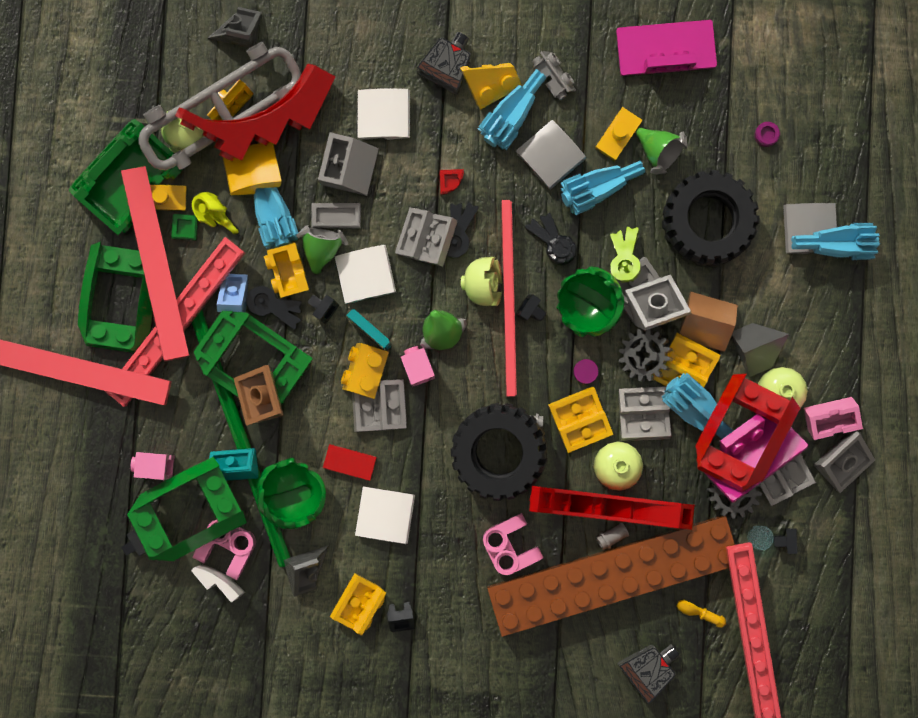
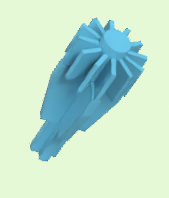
M536 69L523 87L518 85L497 105L493 113L489 112L478 126L481 135L485 136L484 140L491 146L496 147L498 145L502 150L503 148L507 150L517 137L518 130L534 102V94L546 79V76Z
M638 161L624 168H620L617 165L593 170L583 176L581 174L575 175L561 182L563 187L561 188L563 192L561 194L562 200L567 207H570L571 213L578 215L592 209L595 204L600 203L627 184L626 181L644 174L645 168L642 162Z
M277 187L256 188L254 194L255 214L260 226L258 229L264 247L266 249L271 247L274 249L292 244V241H297L296 235L298 230L294 218L292 219L290 211Z
M873 223L850 224V226L813 232V235L792 236L791 247L792 249H813L814 253L827 256H852V260L874 259V254H878L876 248L880 245V235L875 233L877 226H873Z
M683 373L680 378L676 377L668 383L664 391L666 394L662 396V401L685 422L703 431L717 403L711 394L688 373ZM722 421L716 435L723 439L734 430Z

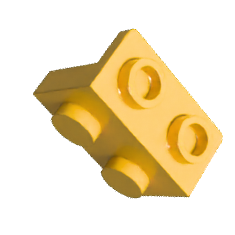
M357 343L355 347L352 346L348 356V360L351 361L349 369L344 371L341 378V384H344L342 390L375 399L389 352L363 343Z
M354 573L330 617L362 636L364 631L371 626L372 617L377 609L383 605L386 592L375 583Z

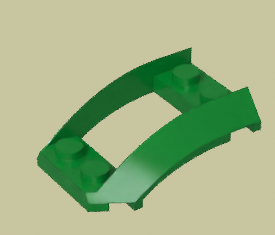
M100 241L90 247L81 289L78 327L86 346L135 353L151 332L153 316L140 254L138 250L104 246ZM99 271L143 278L138 302L136 327L91 320L93 297Z
M222 311L194 350L195 357L200 364L203 374L238 397L234 378L217 368L216 365L243 326H245L286 354L273 372L282 406L302 375L309 369L313 358L248 313Z
M214 457L145 491L135 501L127 516L149 560L175 561L247 523L243 510L241 511L219 468L220 465ZM196 480L218 523L172 547L150 503Z

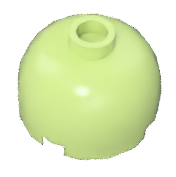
M177 118L161 128V135L164 141L170 145L169 149L176 153L204 137L202 136L204 131L195 127L194 131L181 125L182 120Z
M495 257L476 259L467 267L465 276L461 277V288L466 291L468 298L473 303L482 306L499 305L502 297V292H497L498 283L502 284L499 261L495 260Z
M785 367L771 369L758 382V385L788 400H791L793 397L800 408L806 401L808 392L806 382L801 374L793 369Z
M613 442L599 450L595 457L593 468L596 477L603 486L608 489L621 491L631 488L638 482L642 475L643 462L636 448L628 443Z

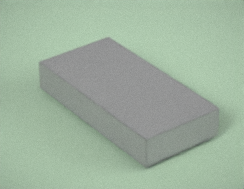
M312 203L311 227L361 228V204Z

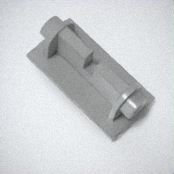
M541 51L540 54L543 58L540 56L536 57L532 61L534 64L533 68L539 70L546 78L551 76L552 79L546 83V86L554 98H558L561 101L567 96L566 91H576L573 86L574 80L567 72L564 73L559 67L561 63L553 52Z

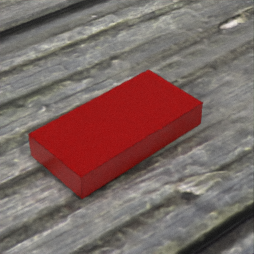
M329 444L323 468L371 481L377 457Z

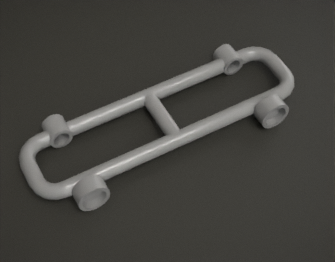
M260 42L246 51L251 61L169 112L165 113L161 105L145 112L143 116L148 125L140 132L139 145L148 162L158 170H169L175 166L180 170L192 163L189 157L214 142L206 137H202L185 149L176 152L165 161L160 160L149 144V137L152 133L177 119L178 117L175 115L179 107L190 111L210 98L222 120H234L254 115L274 105L292 89L301 76L300 69L290 52L282 47H274L268 50L264 42ZM281 57L291 72V82L278 88L271 95L233 118L218 93L273 58Z

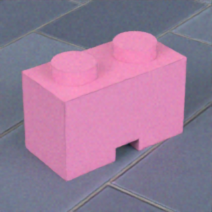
M418 346L404 351L405 355L401 356L412 387L435 379L424 348L419 349Z
M852 397L804 408L807 429L814 440L834 436L833 434L839 432L847 433L863 429L859 406Z
M136 452V457H132L131 472H134V477L167 480L173 477L175 455Z

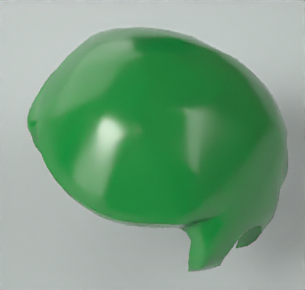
M589 266L587 269L576 270L575 274L566 277L561 282V289L557 293L559 303L556 308L562 315L563 324L580 337H584L587 334L596 337L607 333L622 317L624 295L621 286L611 273L602 268Z
M289 458L266 467L257 483V502L261 513L270 523L282 529H298L313 522L323 510L326 500V489L322 478L316 472L309 470L307 464L297 463L294 458Z

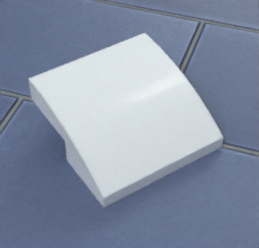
M358 90V138L361 140L410 138V90Z
M386 245L335 256L345 304L396 292Z
M363 487L355 536L408 544L415 495Z
M202 564L191 570L207 590L217 585L231 603L245 593L231 578L212 567Z

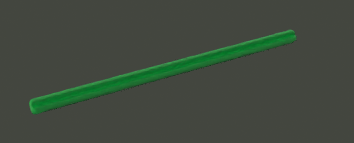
M202 310L192 321L199 343L209 330ZM219 361L216 367L224 372L221 362ZM212 380L237 450L252 449L232 393ZM259 468L258 478L248 479L257 506V483L261 477ZM259 509L279 567H285L284 560L291 557L281 529L277 525L270 523Z

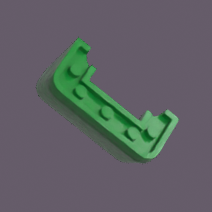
M136 119L131 120L69 188V192L117 235L121 232L125 233L133 224L121 170L146 166L150 185H159L164 178L169 179L171 177L174 179L182 171L177 166L169 170H158L148 162L139 145V135L145 126ZM150 135L149 144L156 156L164 161L169 159L174 153L155 135Z

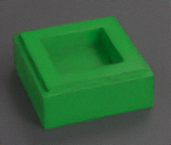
M173 214L171 238L197 241L198 219L196 216Z

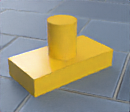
M239 79L228 92L223 89L218 94L233 117L252 97L253 92ZM215 106L207 114L211 120H222Z
M622 107L595 149L616 161L641 124L642 119Z
M150 185L156 210L186 211L187 186Z

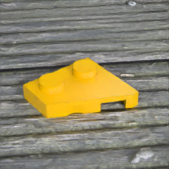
M511 63L499 64L497 66L491 64L482 65L480 68H469L468 66L460 68L480 110L508 95L518 85L522 86L517 72Z

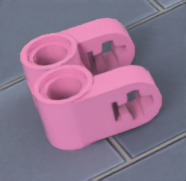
M522 513L489 528L483 535V543L493 565L502 575L513 574L544 558L539 547L530 549L517 556L508 539L507 534L527 525ZM492 533H499L502 536V542L499 546L494 547L489 544L488 538ZM504 555H509L513 559V564L508 569H503L499 565V560Z
M217 520L212 521L207 528L218 523ZM241 527L230 531L222 539L217 538L195 550L193 558L205 563L215 544H218L235 554L226 575L238 580L256 546L254 534ZM239 536H245L248 539L249 544L245 550L237 546L236 541Z

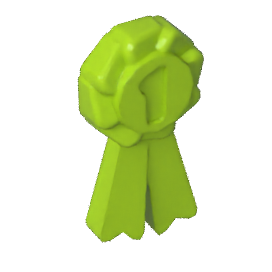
M637 227L634 229L626 228L625 241L623 240L621 230L617 234H610L618 254L610 264L611 274L621 283L634 281L641 272L640 261L633 255L639 234Z

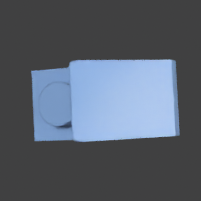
M229 274L220 287L217 312H246L248 275Z

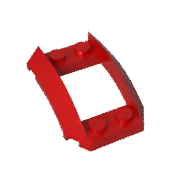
M733 374L695 446L697 453L696 461L698 470L744 492L752 488L753 485L761 481L763 482L801 408L793 397L791 400H788L746 379L747 374ZM732 402L778 424L755 468L710 445Z

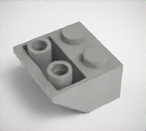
M330 132L318 177L320 185L367 196L379 148L352 137Z

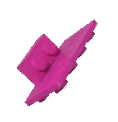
M712 20L619 27L616 30L621 76L711 69L717 66Z
M756 414L720 441L719 450L755 468L778 424ZM792 427L785 437L764 480L808 448V444ZM706 474L733 503L761 483L759 482L753 485L752 488L741 492Z

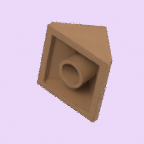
M690 292L687 305L691 310V314L683 317L679 334L704 347L725 352L736 325L738 305Z
M269 365L234 378L246 426L284 416L273 373Z

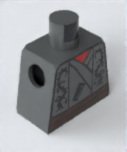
M456 32L451 42L440 38L417 66V74L458 95L464 80L460 68L468 66L471 59V54L464 50L469 38L460 32Z
M651 644L619 661L617 664L645 701L650 704L675 677L676 674L669 665L679 658L680 655L672 644L660 653Z

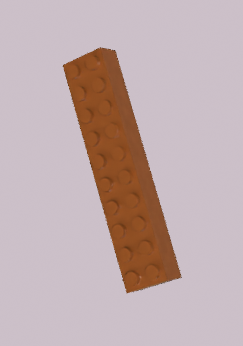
M718 516L693 524L692 530L675 529L487 586L500 633L503 637L727 569L729 564L726 547L735 544L726 516Z

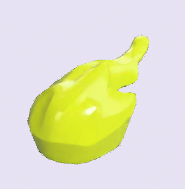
M202 192L193 198L192 210L199 222L215 227L216 221L233 234L239 233V230L234 227L225 214L228 208L221 204L217 195L210 192Z

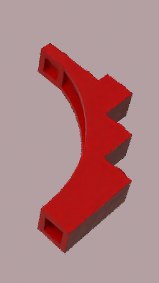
M307 64L298 81L283 98L254 115L234 120H209L179 107L175 116L182 120L180 124L194 131L195 127L203 130L202 136L216 142L214 147L221 150L220 156L230 161H233L234 158L242 161L252 139L267 146L268 142L276 145L286 124L298 130H301L302 127L310 129L336 76L316 65Z
M532 486L529 511L692 530L695 505Z

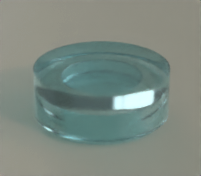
M757 525L750 529L748 542L752 543L754 549L766 550L773 543L774 536L768 527Z

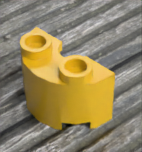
M296 243L267 250L268 255H265L264 259L267 269H273L275 278L271 279L274 293H279L280 298L309 290Z

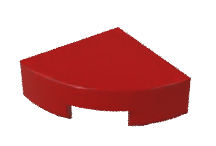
M464 169L440 170V195L449 194L458 188L463 179Z

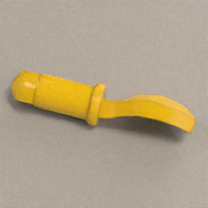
M680 600L677 603L678 610L685 615H699L701 620L704 619L720 628L726 625V619L722 615L719 616L712 613L706 608H699L685 600Z

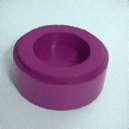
M772 122L761 123L754 133L756 142L762 147L774 145L780 137L778 126Z
M580 360L574 366V377L582 384H589L597 378L598 367L592 360Z

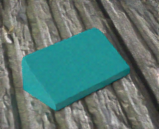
M255 448L210 452L209 458L214 457L218 462L226 481L258 478Z

